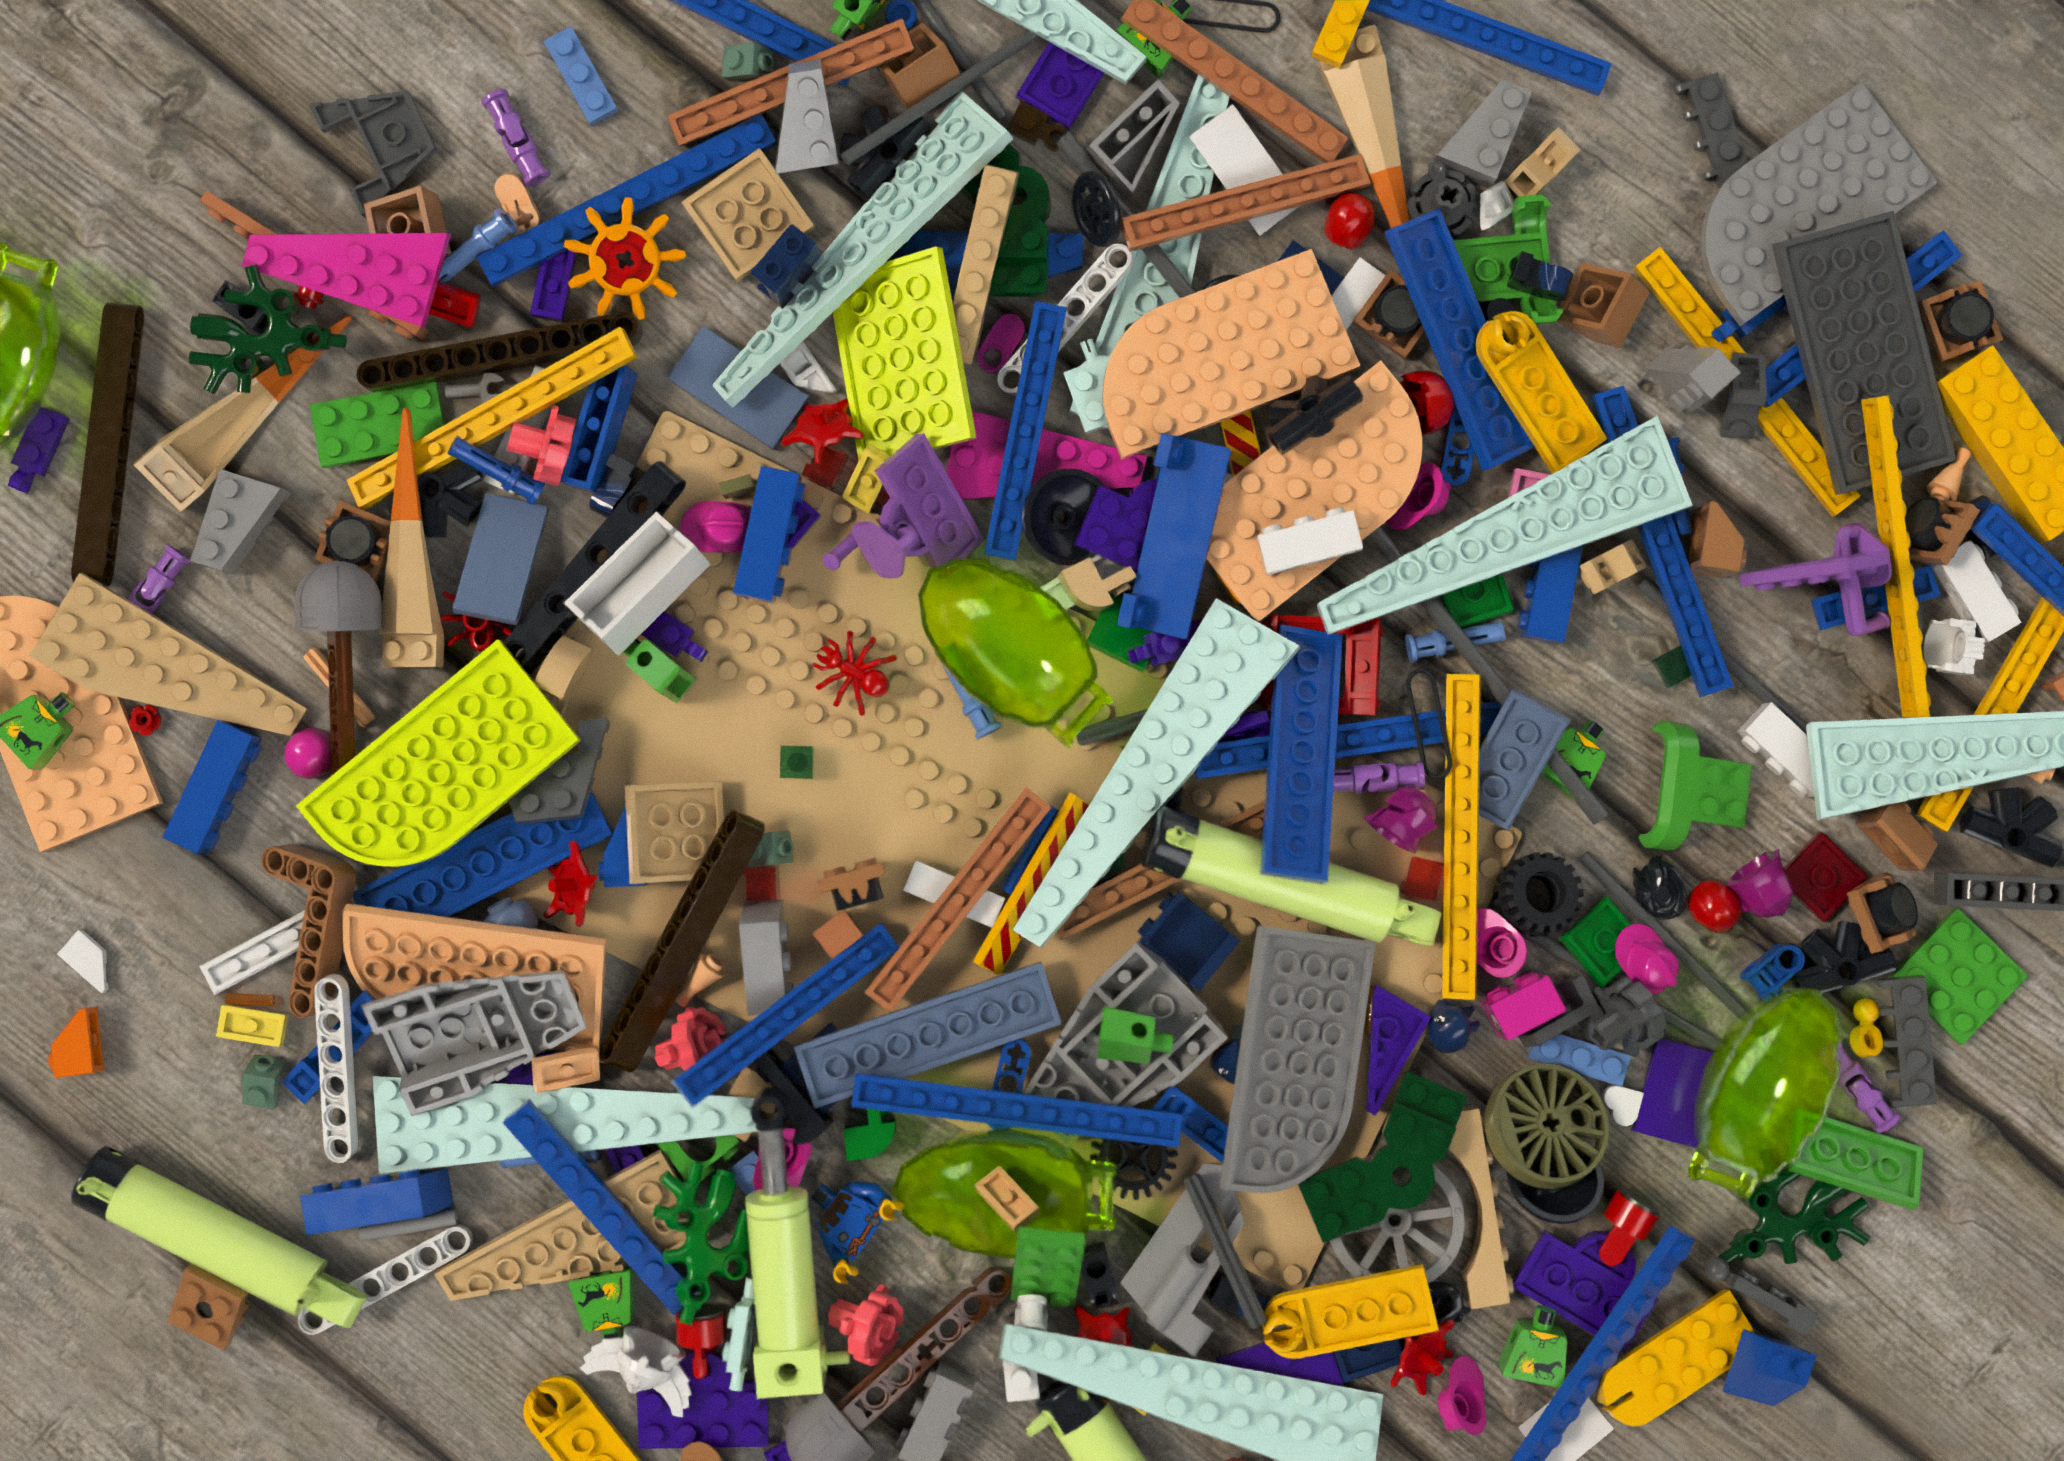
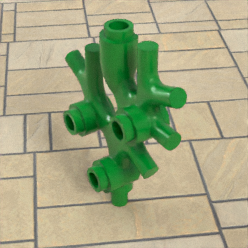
M691 1162L687 1179L684 1182L679 1181L669 1171H665L660 1176L659 1181L676 1196L677 1203L670 1207L657 1204L653 1212V1216L663 1219L669 1229L682 1231L686 1234L685 1243L681 1247L663 1251V1261L665 1264L684 1262L687 1266V1277L682 1278L676 1286V1296L680 1300V1305L683 1306L679 1322L687 1325L693 1324L696 1309L701 1310L702 1304L710 1296V1286L707 1282L710 1274L715 1272L718 1277L729 1280L742 1279L748 1270L745 1255L750 1251L746 1209H740L733 1238L726 1247L714 1248L708 1242L709 1228L726 1213L732 1202L737 1181L734 1180L736 1174L717 1169L716 1175L711 1177L705 1203L697 1205L695 1196L704 1165L696 1162Z

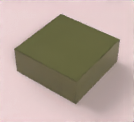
M750 474L719 483L721 493L725 499L756 491L754 479Z

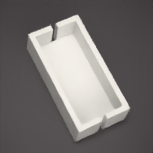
M655 512L564 604L619 656L711 564L693 543L659 513Z

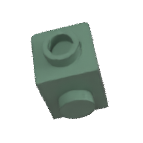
M755 42L724 46L722 78L728 81L759 78L772 72L774 61L771 50Z
M790 831L764 833L747 868L792 863L793 843Z
M267 1055L253 1056L243 1072L242 1104L271 1110L275 1109L279 1098V1076L285 1068V1060Z

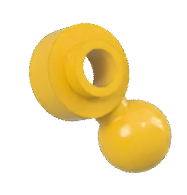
M1862 998L1853 1007L1854 1017L1860 1022V1025L1852 1029L1850 1045L1856 1055L1866 1058L1876 1056L1882 1051L1883 1038L1879 1029L1873 1025V1022L1880 1015L1879 1005L1870 998Z

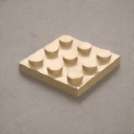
M760 148L681 202L736 282L751 273L752 269L789 225H795L804 234H808L815 229L814 224L781 177L775 174L774 167Z
M722 781L625 786L630 884L691 880L724 820Z

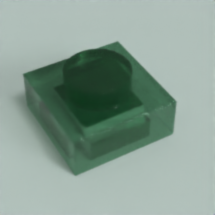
M1681 645L1652 660L1666 688H1670L1692 676Z
M781 746L780 778L813 779L814 747Z

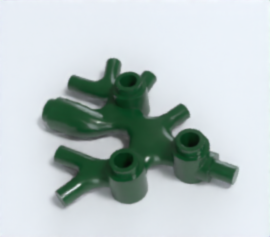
M251 265L244 268L250 284L247 291L226 290L224 299L225 303L252 305L261 308L268 318L267 329L260 335H252L236 321L225 316L204 313L192 316L190 322L192 335H196L198 339L227 342L230 345V352L222 355L191 351L189 363L209 366L211 368V374L203 389L212 394H216L223 379L230 372L238 376L237 392L250 393L251 377L257 376L263 368L262 356H268L273 359L280 377L292 374L287 357L289 351L294 348H304L314 352L329 350L330 347L345 348L347 336L332 334L330 329H324L316 325H306L302 328L294 325L290 316L296 314L300 308L298 296L294 292L285 289L270 291L262 281L258 266ZM285 298L289 299V306L287 308H284L282 305ZM315 333L319 335V341L316 344L312 342V337ZM250 358L252 366L250 369H247L245 363Z
M1774 1151L1760 1152L1764 1168L1762 1182L1760 1184L1747 1185L1741 1194L1743 1204L1758 1213L1759 1221L1752 1230H1739L1735 1234L1733 1241L1729 1243L1730 1248L1718 1257L1727 1261L1728 1265L1738 1258L1741 1261L1747 1257L1755 1259L1764 1254L1767 1244L1776 1243L1781 1247L1784 1264H1793L1798 1262L1795 1252L1796 1239L1801 1235H1805L1811 1244L1822 1248L1833 1262L1843 1255L1836 1246L1838 1234H1844L1862 1246L1868 1243L1870 1235L1854 1224V1219L1870 1207L1860 1197L1836 1215L1828 1216L1825 1212L1826 1206L1849 1190L1816 1180L1806 1193L1802 1209L1794 1215L1783 1213L1778 1205L1779 1193L1786 1185L1801 1175L1789 1171V1168L1784 1171L1779 1170L1776 1165ZM1763 1195L1762 1202L1757 1204L1758 1196ZM1826 1231V1237L1821 1240L1822 1232ZM1754 1240V1247L1749 1249V1243Z

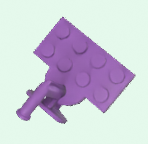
M924 433L915 434L874 470L890 497L883 507L880 527L870 521L857 522L852 527V533L830 553L823 556V563L828 569L836 570L840 567L841 561L859 547L872 569L881 577L899 578L904 573L906 557L924 555L936 577H945L985 540Z
M1860 523L1848 524L1839 529L1835 538L1834 553L1830 558L1780 565L1739 574L1741 587L1755 585L1756 591L1776 588L1775 582L1776 586L1790 587L1807 582L1808 584L1836 579L1840 585L1845 622L1850 635L1860 636L1888 628L1891 623L1889 616L1881 611L1876 612L1873 618L1865 619L1861 588L1880 586L1887 583L1892 574V566L1888 547Z

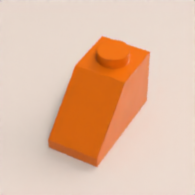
M97 1006L79 1009L51 1044L48 1063L51 1071L54 1072V1078L90 1074L105 1070Z

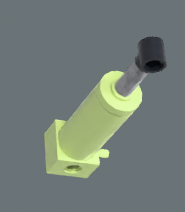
M771 1087L760 1090L756 1094L751 1107V1117L755 1122L756 1130L759 1132L763 1189L756 1190L745 1197L757 1340L753 1352L757 1398L823 1394L828 1365L849 1364L850 1353L848 1351L827 1352L824 1325H819L808 1193L801 1187L787 1186L783 1138L786 1098L780 1090ZM764 1102H771L776 1106L777 1111L771 1114L765 1113L760 1105Z

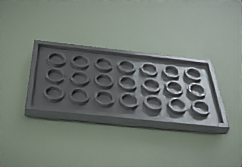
M1894 211L1772 244L1835 495L1872 485L1861 399L1889 396V401L1894 410L1892 420L1893 432L1898 441L1897 463L1902 476L1956 461Z

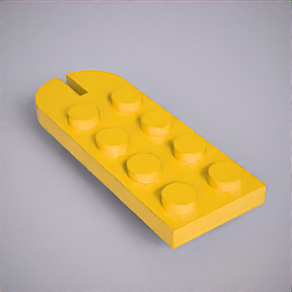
M1516 311L1504 312L1492 317L1494 320L1487 321L1481 327L1476 338L1477 356L1552 474L1581 459L1608 439L1530 317Z
M1423 1264L1280 1293L1267 1303L1264 1309L1267 1322L1262 1325L1266 1345L1278 1355L1290 1359L1304 1358L1439 1331ZM1281 1324H1285V1325L1290 1326V1327H1285V1328H1280V1329L1272 1330L1275 1326L1281 1325Z
M1723 1289L1617 1359L1614 1365L1606 1370L1599 1381L1597 1401L1605 1405L1602 1409L1623 1424L1641 1426L1649 1423L1730 1369L1743 1329L1754 1332L1731 1291ZM1625 1395L1621 1403L1616 1406H1610V1404Z
M568 1375L550 1376L541 1381L538 1386L536 1385L528 1394L523 1407L525 1423L554 1461H642L584 1386L575 1378ZM543 1393L551 1395L557 1403L556 1408H554Z

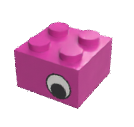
M1530 970L1514 977V984L1503 988L1502 985L1488 990L1484 993L1486 998L1479 1001L1496 1036L1507 1041L1567 1011L1549 976L1537 972L1531 973Z

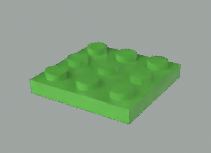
M1953 908L1899 964L1896 971L1888 976V978L1924 975L1926 977L1929 1017L1958 1045H1963L2028 977L1959 908Z

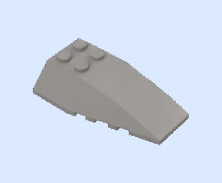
M1136 942L1089 987L1023 1094L1133 1107L1144 1100L1146 1101L1154 1097L1160 1091L1181 1082L1229 1036L1209 1005L1162 957ZM1104 1007L1156 1018L1154 1031L1174 1034L1171 1054L1151 1051L1149 1063L1097 1059ZM1055 1132L1065 1144L1081 1136Z
M564 970L429 983L362 1005L374 1035L382 1033L401 1074L399 1090L411 1116L474 1096L481 1092L487 1084L494 1080H501L509 1075V1071L522 1063L526 1065L532 1061V1058H536L537 1054L547 1048L551 1050L587 1028Z

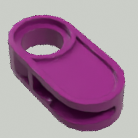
M1013 314L1001 316L980 347L978 364L985 373L998 374L1014 355L1025 334L1024 324L1018 316ZM989 350H997L1001 354L1002 360L999 365L991 367L984 362V354Z

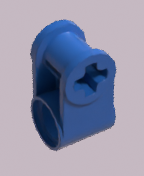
M1777 943L1744 968L1739 977L1742 980H1747L1758 992L1757 997L1759 1000L1764 1001L1774 995L1786 981L1800 971L1805 961L1804 954L1796 946ZM1789 950L1792 954L1791 963L1783 967L1779 961L1780 955L1783 951Z

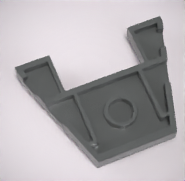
M408 90L368 95L367 98L349 100L345 98L337 99L336 102H314L309 104L319 128L324 134L352 120L359 131L379 173L377 177L349 189L364 218H366L365 203L392 195L438 151Z
M607 718L578 721V737L582 740L579 742V753L563 755L508 801L518 824L523 825L584 817L595 779L593 775L596 764L601 758L605 733H608L610 721Z

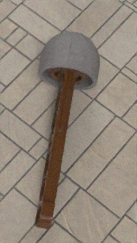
M343 561L326 562L310 570L299 583L295 594V630L327 631L332 775L355 757L351 631L382 629V601L376 582L361 567Z
M994 1266L986 1269L972 1282L975 1286L964 1289L901 1348L898 1346L838 1402L825 1389L823 1394H811L796 1408L787 1425L786 1447L791 1460L867 1461L877 1451L863 1431L924 1376L923 1372L987 1314L990 1305L995 1307L1009 1294L1012 1288L1010 1275L1001 1267ZM997 1274L1004 1277V1284L1001 1289L997 1291L990 1290L988 1287L990 1278ZM970 1297H978L980 1300L978 1310L973 1313L965 1312L964 1304L966 1300ZM947 1319L954 1320L956 1322L954 1332L950 1335H942L940 1333L942 1322ZM932 1332L941 1341L939 1345L930 1336ZM920 1344L928 1346L929 1353L927 1355L919 1354L920 1351L917 1347ZM898 1364L906 1365L907 1374L901 1380H893L890 1374L893 1367ZM872 1387H880L883 1391L881 1399L875 1403L866 1401L868 1390ZM859 1399L864 1407L868 1409L865 1413L860 1405L856 1403Z

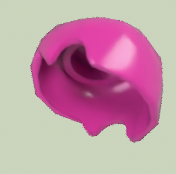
M313 727L298 731L286 744V765L298 777L313 779L323 776L331 768L330 736L324 730Z

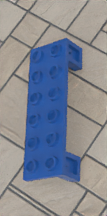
M1161 433L1154 465L1161 467L1133 591L1132 593H1124L1117 622L1118 626L1126 628L1137 627L1181 639L1188 638L1231 456L1230 448Z

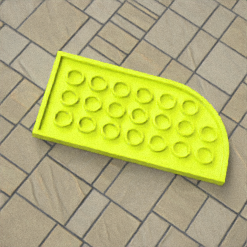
M497 639L299 802L296 807L324 841L347 857L377 866L400 867L414 865L435 858L453 847L582 740L534 683L503 642Z

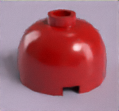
M1429 370L1403 374L1401 376L1403 381L1399 383L1415 407L1422 436L1440 430L1451 419L1454 410V399L1448 383L1443 376Z

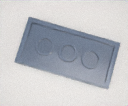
M703 326L668 376V380L772 450H775L809 400V396L771 371L744 399L732 408L712 385L740 353V350Z
M485 493L452 607L454 613L507 624H518L549 513L548 505L538 503L531 505L527 501Z
M1513 687L1480 746L1479 815L1507 831L1510 829L1569 725L1571 718Z

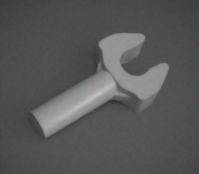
M484 373L482 381L478 384L445 385L446 398L480 396L486 402L499 395L490 394V386L505 384L506 381L497 374Z

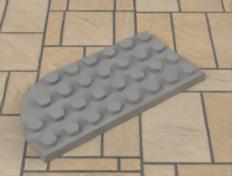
M1862 81L1738 169L1721 185L1713 196L1707 208L1701 231L1702 259L1713 290L1739 326H1742L1784 295L1772 244L1890 211L1897 213L1938 183Z
M1257 925L1220 1188L1253 1193H1269L1284 1190L1301 1183L1313 1175L1328 1161L1336 1150L1346 1131L1353 1106L1376 942Z

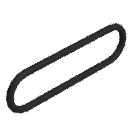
M1216 0L1269 7L1276 14L1275 23L1269 28L1183 19L1187 24L1268 33L1277 28L1281 17L1278 8L1269 2L1257 0Z
M1418 668L1412 671L1406 680V689L1421 762L1424 765V772L1430 778L1442 779L1451 771L1452 757L1434 675L1427 669ZM1418 673L1426 674L1432 684L1447 757L1446 770L1441 774L1431 773L1426 763L1411 689L1412 678Z

